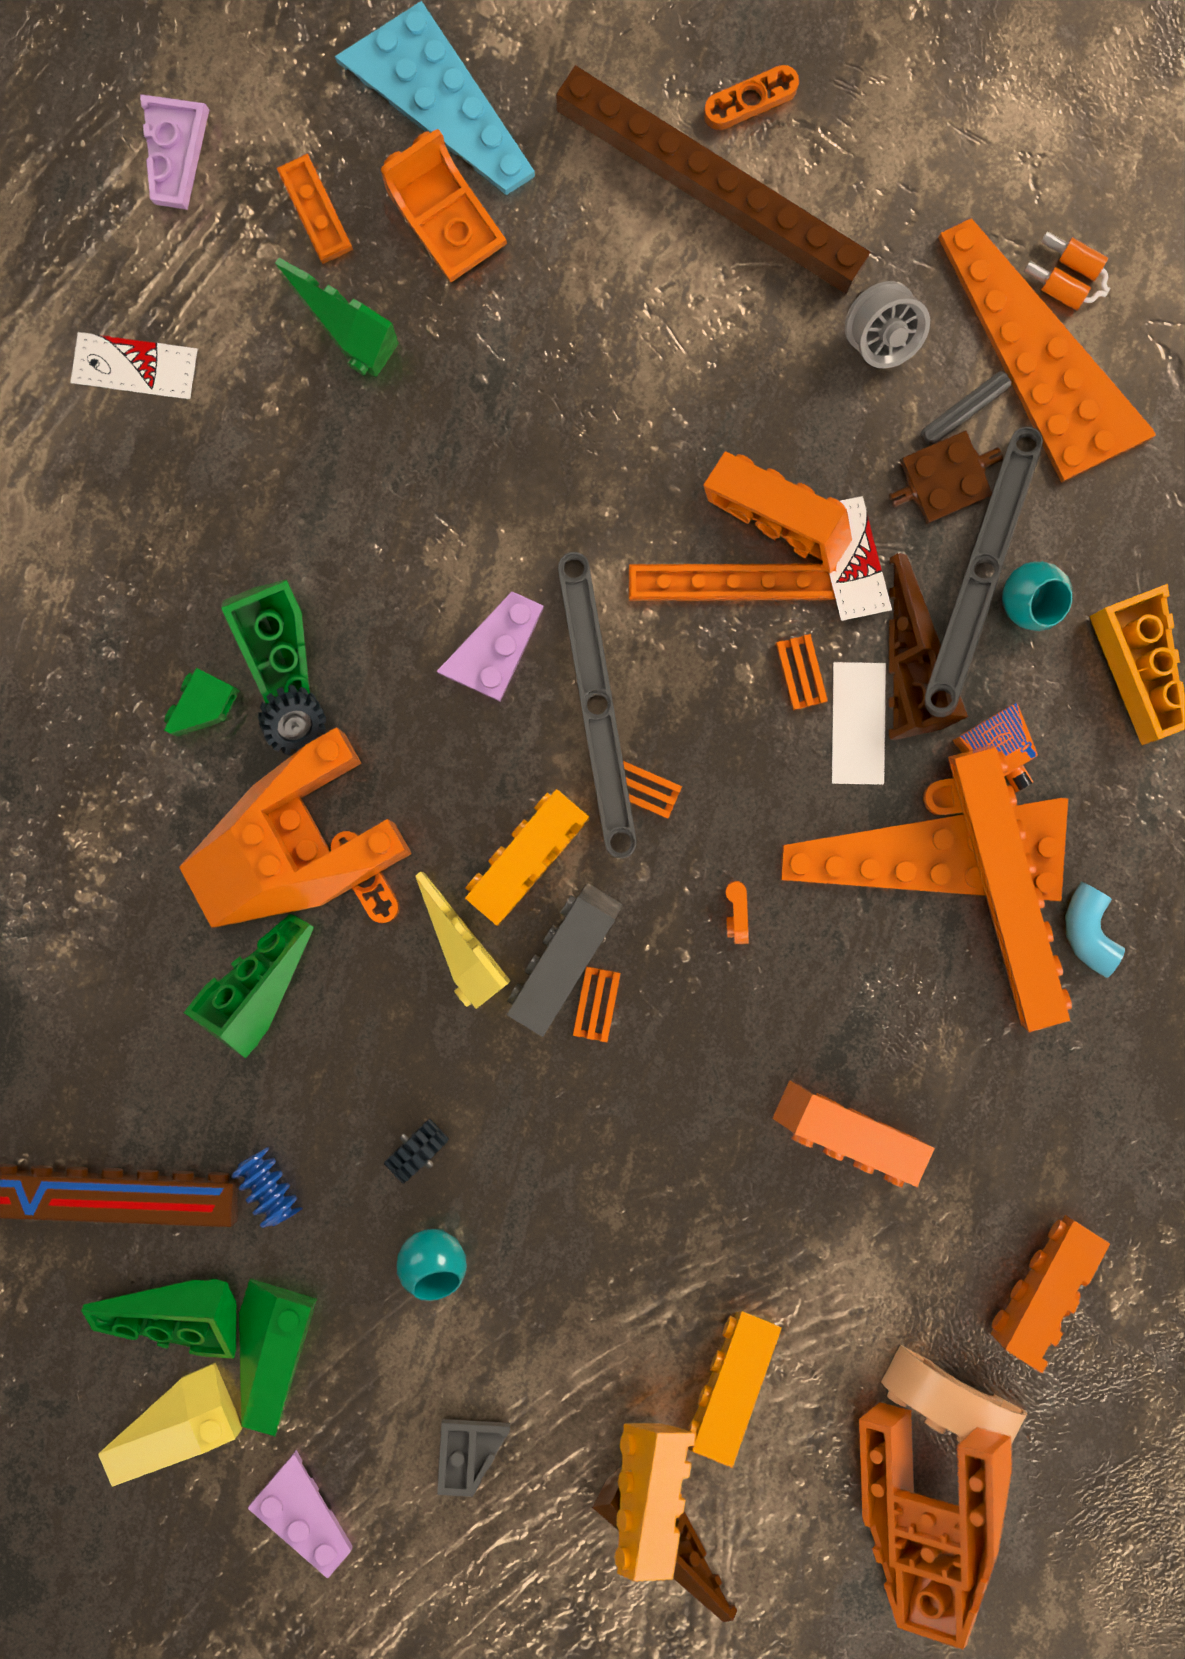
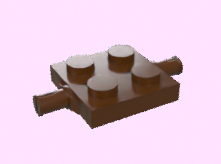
M966 430L900 459L906 474L907 487L889 494L890 500L903 496L891 502V504L896 508L903 503L913 500L920 508L927 524L990 497L993 493L985 477V468L1002 462L1003 455L1001 454L989 459V457L1001 452L998 447L979 455L973 448Z

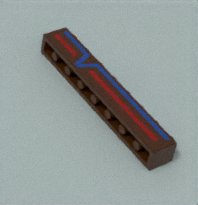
M0 1164V1218L232 1227L238 1218L239 1179H229V1173L211 1172L208 1173V1178L194 1177V1172L174 1171L172 1176H159L158 1170L145 1169L138 1170L137 1175H124V1169L105 1168L102 1169V1174L88 1173L87 1167H68L66 1172H53V1166L38 1165L31 1166V1171L18 1170V1165Z

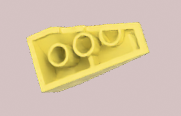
M419 872L415 877L451 975L458 986L454 992L466 1007L473 1004L477 1009L511 980L424 872Z
M216 1363L183 1376L98 1453L112 1487L198 1456L236 1439L243 1427H241V1421Z

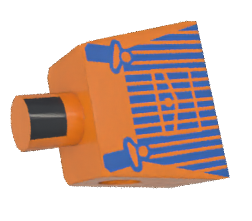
M1017 703L1008 706L953 739V742L962 753L988 745L997 747L998 752L1002 751L1008 766V771L1003 773L1015 793L1033 783L1023 765L1038 755Z

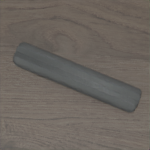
M1003 371L996 373L923 428L921 432L923 439L930 446L940 441L1009 389L1012 384L1010 378Z

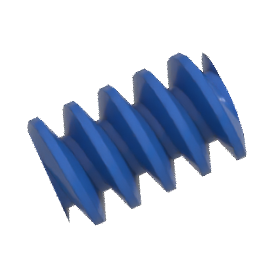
M268 1147L239 1163L237 1169L231 1175L233 1179L245 1178L238 1187L240 1191L252 1190L245 1201L246 1203H259L252 1213L254 1216L266 1215L260 1224L261 1228L273 1227L303 1209L302 1207L291 1209V1206L297 1200L296 1195L284 1197L285 1192L290 1187L289 1183H276L283 1175L282 1171H269L276 1160L274 1158L263 1160V1156L269 1150Z

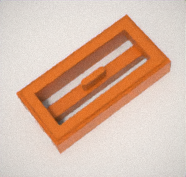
M811 634L776 642L792 710L826 703L828 700ZM802 644L805 646L817 693L816 698H813L799 647ZM790 647L793 651L805 698L804 701L800 702L786 648Z
M623 761L624 770L672 790L671 796H668L626 777L627 786L667 803V805L663 809L629 794L630 803L668 819L682 786Z
M586 966L573 1036L602 1042L608 1041L621 973ZM597 975L599 977L588 1031L582 1030L591 976ZM605 978H612L602 1033L595 1032Z

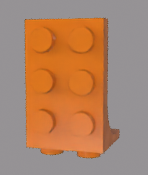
M439 129L431 133L426 131L420 134L408 149L402 153L400 151L394 152L386 158L381 168V173L387 194L450 283L507 245L506 238L454 164L446 148L443 134Z

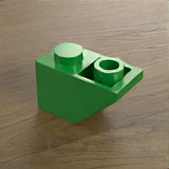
M196 668L193 674L189 673L185 677L180 689L183 694L178 704H173L166 713L164 722L167 725L164 731L178 737L224 722L240 690Z

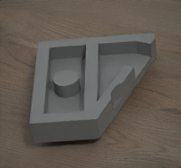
M442 1419L437 1495L473 1497L484 1474L495 1459L501 1444L507 1438L510 1432V1423Z

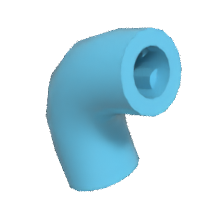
M1081 882L1071 898L1065 915L1066 937L1075 955L1095 972L1108 978L1116 970L1125 953V948L1109 939L1101 929V918L1112 899L1092 886Z

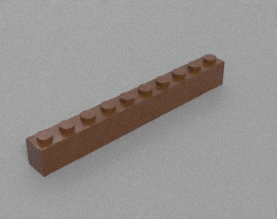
M575 65L556 93L557 111L843 293H848L865 267L871 253L869 250Z

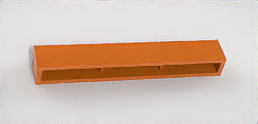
M988 745L949 756L948 759L1021 1026L1028 1032L1068 1022L1070 1021L1068 1010L1072 1009V1003L1067 989L1061 988L1058 977L1063 975V969L1058 956H1053L1050 942L1054 941V936L1049 922H1044L1040 909L1045 907V903L1039 887L1034 888L1031 875L1036 873L1035 865L1029 853L1025 854L1022 841L1026 840V832L1020 819L1016 820L1013 807L1017 806V799L1011 785L1007 786L1003 772L1008 771L1004 753L1002 751L998 752L997 747Z

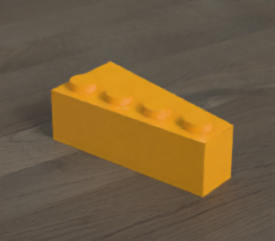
M558 789L552 795L547 792L534 807L537 812L528 822L524 819L511 835L515 839L506 849L501 846L488 861L492 866L484 876L478 872L465 887L469 891L465 899L496 926H499L589 821V816Z
M743 1311L736 1312L734 1317L729 1316L722 1334L726 1339L721 1351L717 1350L710 1367L712 1374L708 1384L704 1385L700 1393L698 1409L687 1429L696 1433L694 1446H688L687 1450L733 1468L782 1327Z
M624 1423V1430L620 1439L622 1471L618 1478L621 1498L620 1510L617 1513V1527L619 1529V1543L615 1552L617 1574L632 1581L673 1579L680 1532L675 1526L676 1518H679L684 1512L685 1499L681 1496L680 1491L682 1478H689L691 1463L685 1460L687 1447L694 1446L695 1432L663 1423Z

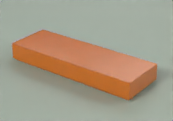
M308 153L277 167V171L321 263H327L352 251V245Z

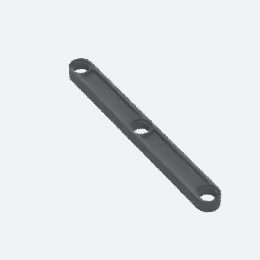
M1033 427L1019 428L1011 437L926 690L925 705L929 713L936 717L949 716L957 707L1041 454L1043 438L1041 433ZM1029 437L1036 442L1037 446L1030 452H1023L1017 448L1016 443L1021 438ZM980 563H988L992 565L995 572L991 577L983 579L975 574L974 569ZM938 691H945L951 696L952 701L945 708H937L932 704L931 697Z
M569 552L560 559L558 571L604 842L607 852L617 859H624L634 853L636 834L590 566L583 554ZM571 560L580 561L584 566L583 574L577 578L568 577L564 572L566 563ZM591 697H604L607 701L606 711L599 715L591 713L587 708V703ZM625 833L630 837L631 846L626 852L618 853L612 849L610 841L615 834Z

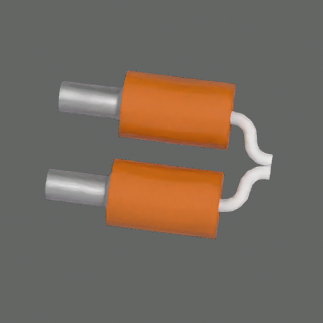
M1047 231L1041 243L1060 253L1061 256L1058 261L1092 281H1095L1098 275L1102 273L1101 287L1104 291H1098L1092 297L1087 298L1091 287L1057 267H1054L1052 272H1049L1030 261L1024 272L1043 283L1041 291L1076 311L1083 302L1092 303L1099 296L1106 297L1110 288L1106 285L1108 273L1103 267L1108 257L1073 237L1069 242H1065Z

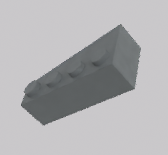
M589 883L586 884L577 899L571 895L560 912L561 915L566 917L560 928L553 925L542 942L548 946L543 956L540 957L535 954L526 968L525 973L530 975L526 984L523 987L517 983L507 1002L511 1003L512 1007L507 1015L543 1037L610 929L623 904Z

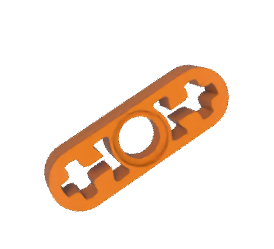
M779 65L715 93L706 101L704 120L710 128L724 130L784 104L796 95L799 76L792 67ZM778 78H781L783 82L790 81L788 90H784L782 86L774 88ZM769 89H771L770 98H768L767 93ZM747 90H755L759 93L761 101L757 105L749 106L743 102L742 94ZM734 97L736 106L730 107L732 105V98ZM719 105L721 110L728 108L724 118H721L719 114L713 115L715 106Z
M350 831L338 833L332 839L331 851L342 845L341 840L343 838L350 841L359 835ZM382 872L375 875V881L371 886L364 888L358 884L353 887L358 899L373 921L387 923L397 917L400 909L399 901ZM380 884L384 888V891L377 892L383 901L390 900L392 906L388 908L390 914L387 917L383 913H375L374 909L378 906V903L374 896H371L368 900L364 896V893L373 892Z

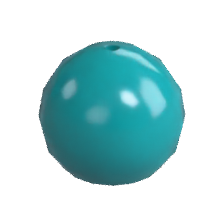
M1042 561L1024 563L1014 570L1006 580L1002 592V603L1007 616L1020 628L1033 631L1051 629L1060 623L1068 614L1073 601V587L1069 577L1055 564Z
M428 1229L413 1234L407 1238L397 1255V1276L402 1286L408 1293L421 1300L431 1301L449 1296L458 1289L466 1275V1254L459 1241L440 1229Z

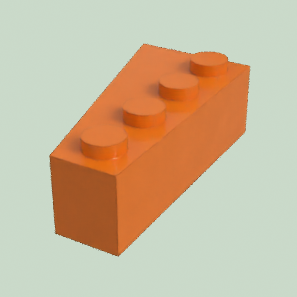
M725 451L703 485L709 502L746 524L750 523L753 519L763 534L773 540L780 536L785 538L794 547L793 552L803 558H806L810 553L822 560L823 563L820 568L830 574L852 541L847 509L840 501L835 498L828 497L825 499L816 495L809 486L803 483L795 485L785 480L776 470L770 468L764 470L742 454L735 456Z
M790 1080L772 1118L794 1133L792 1137L794 1141L810 1148L815 1142L824 1146L822 1151L824 1154L839 1161H842L844 1156L854 1159L853 1166L869 1174H873L874 1170L877 1169L885 1173L883 1179L899 1187H903L905 1182L918 1187L935 1149L922 1140L880 1121L875 1122L874 1119L852 1108L846 1109L843 1105L819 1093L815 1095Z
M1067 1215L1063 1217L1062 1221L1059 1219L1053 1224L1048 1233L1050 1240L1043 1251L1040 1249L1034 1254L1029 1264L1031 1270L1024 1280L1021 1279L1015 1284L1010 1294L1012 1300L1005 1310L1002 1309L996 1314L991 1325L993 1330L990 1334L1006 1351L1042 1374L1048 1364L1043 1359L1047 1348L1051 1344L1057 1346L1063 1335L1060 1330L1064 1316L1067 1317L1070 1314H1074L1080 1303L1081 1293L1078 1291L1080 1285L1087 1286L1090 1284L1110 1243Z

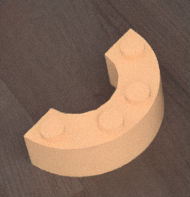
M901 1344L881 1381L889 1390L887 1397L903 1407L909 1405L927 1417L925 1424L942 1434L945 1433L946 1429L958 1435L957 1441L960 1443L978 1427L1011 1436L1012 1445L1027 1415L1025 1410L995 1394L990 1396L966 1385L943 1371L931 1360Z

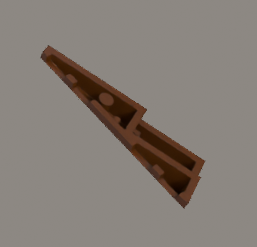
M897 553L889 558V564L894 566V587L889 588V598L894 600V619L889 620V673L893 675V697H889V707L893 709V729H889L890 740L939 731L968 717L961 696L956 709L949 716L936 717L926 709V690L941 649V643L908 556L902 553ZM938 691L931 697L932 704L937 708H945L952 701L951 696L945 691Z
M622 1466L607 1478L592 1506L596 1512L618 1531L617 1513L620 1510L621 1498L618 1478L622 1471ZM684 1511L679 1518H676L675 1526L680 1532L673 1579L722 1622L733 1621L737 1609L735 1605L728 1604L720 1589L722 1581L718 1574H712L704 1557L707 1553Z

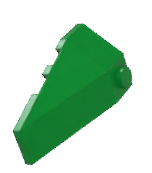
M278 258L275 264L281 276L349 360L347 364L363 376L368 372L377 377L399 344L392 322L355 299H352L349 303L339 294L337 289L330 285H327L324 289L319 288V282L310 274Z
M288 580L257 586L223 600L221 609L265 703H269L266 696L270 693L274 697L278 696L279 694L276 689L281 687L285 693L288 692V686H295L297 692L300 687H303L309 694L302 611Z
M289 914L258 940L257 949L245 959L239 956L233 961L231 965L234 969L221 980H217L214 977L208 982L183 1013L227 1047L247 1058L268 1031L314 927L302 919Z
M251 1278L249 1279L239 1311L241 1427L276 1436L317 1298Z
M218 1279L186 1281L83 1304L81 1309L91 1329L96 1332L130 1340H136L141 1335L156 1341L157 1346L169 1349L170 1343L190 1347L189 1354L201 1357L234 1359L236 1353L237 1302L227 1282Z

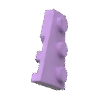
M140 94L141 106L144 109L145 124H143L144 137L147 139L148 158L146 161L150 200L155 205L188 209L209 108L205 103Z
M511 592L436 672L501 702L544 606Z
M296 1450L249 1504L248 1509L326 1578H329L348 1556L353 1546L334 1513L328 1509L318 1492L317 1484L308 1475L302 1464L303 1460Z

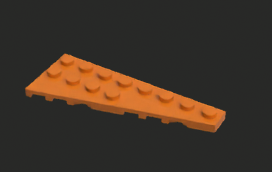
M972 218L940 233L938 238L1007 376L1010 378L1012 386L1033 428L1041 433L1043 438L1042 446L1061 483L1156 436L1148 422Z
M1057 798L1014 806L1013 810L1016 820L1020 819L1026 832V840L1022 841L1025 854L1029 853L1035 865L1036 873L1031 875L1034 888L1039 887L1044 900L1062 901L1068 798ZM964 814L783 845L780 880L986 896Z

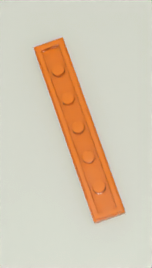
M629 564V601L836 600L830 574L820 568L822 564Z

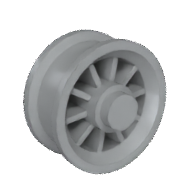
M896 281L881 282L869 287L865 291L859 292L845 320V335L849 343L856 350L860 351L861 356L868 364L883 369L898 366L915 355L925 342L930 329V315L926 306L920 300L914 298L912 292L905 285Z

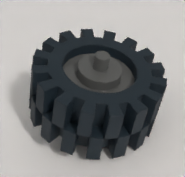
M288 686V692L286 693L282 687L276 689L279 695L276 697L272 693L267 695L269 703L267 704L262 701L260 705L262 712H258L259 726L267 743L272 745L273 749L277 752L282 749L286 755H290L291 749L296 753L301 747L320 737L319 733L325 734L326 731L323 724L326 723V717L318 700L311 692L308 694L307 690L303 687H300L297 692L295 686Z
M429 1119L409 1138L404 1133L399 1138L403 1144L383 1164L404 1184L424 1165L428 1169L433 1166L430 1159L448 1142L449 1138Z

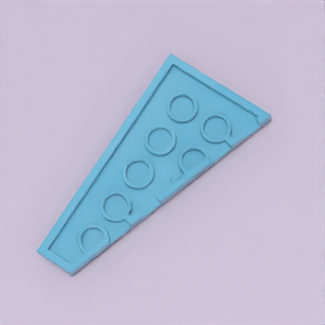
M422 1L335 56L336 62L340 66L354 73L363 84L370 89L373 88L386 98L390 105L425 132L430 131L431 133L439 129L443 134L446 148L473 166L477 173L505 195L535 177V171Z

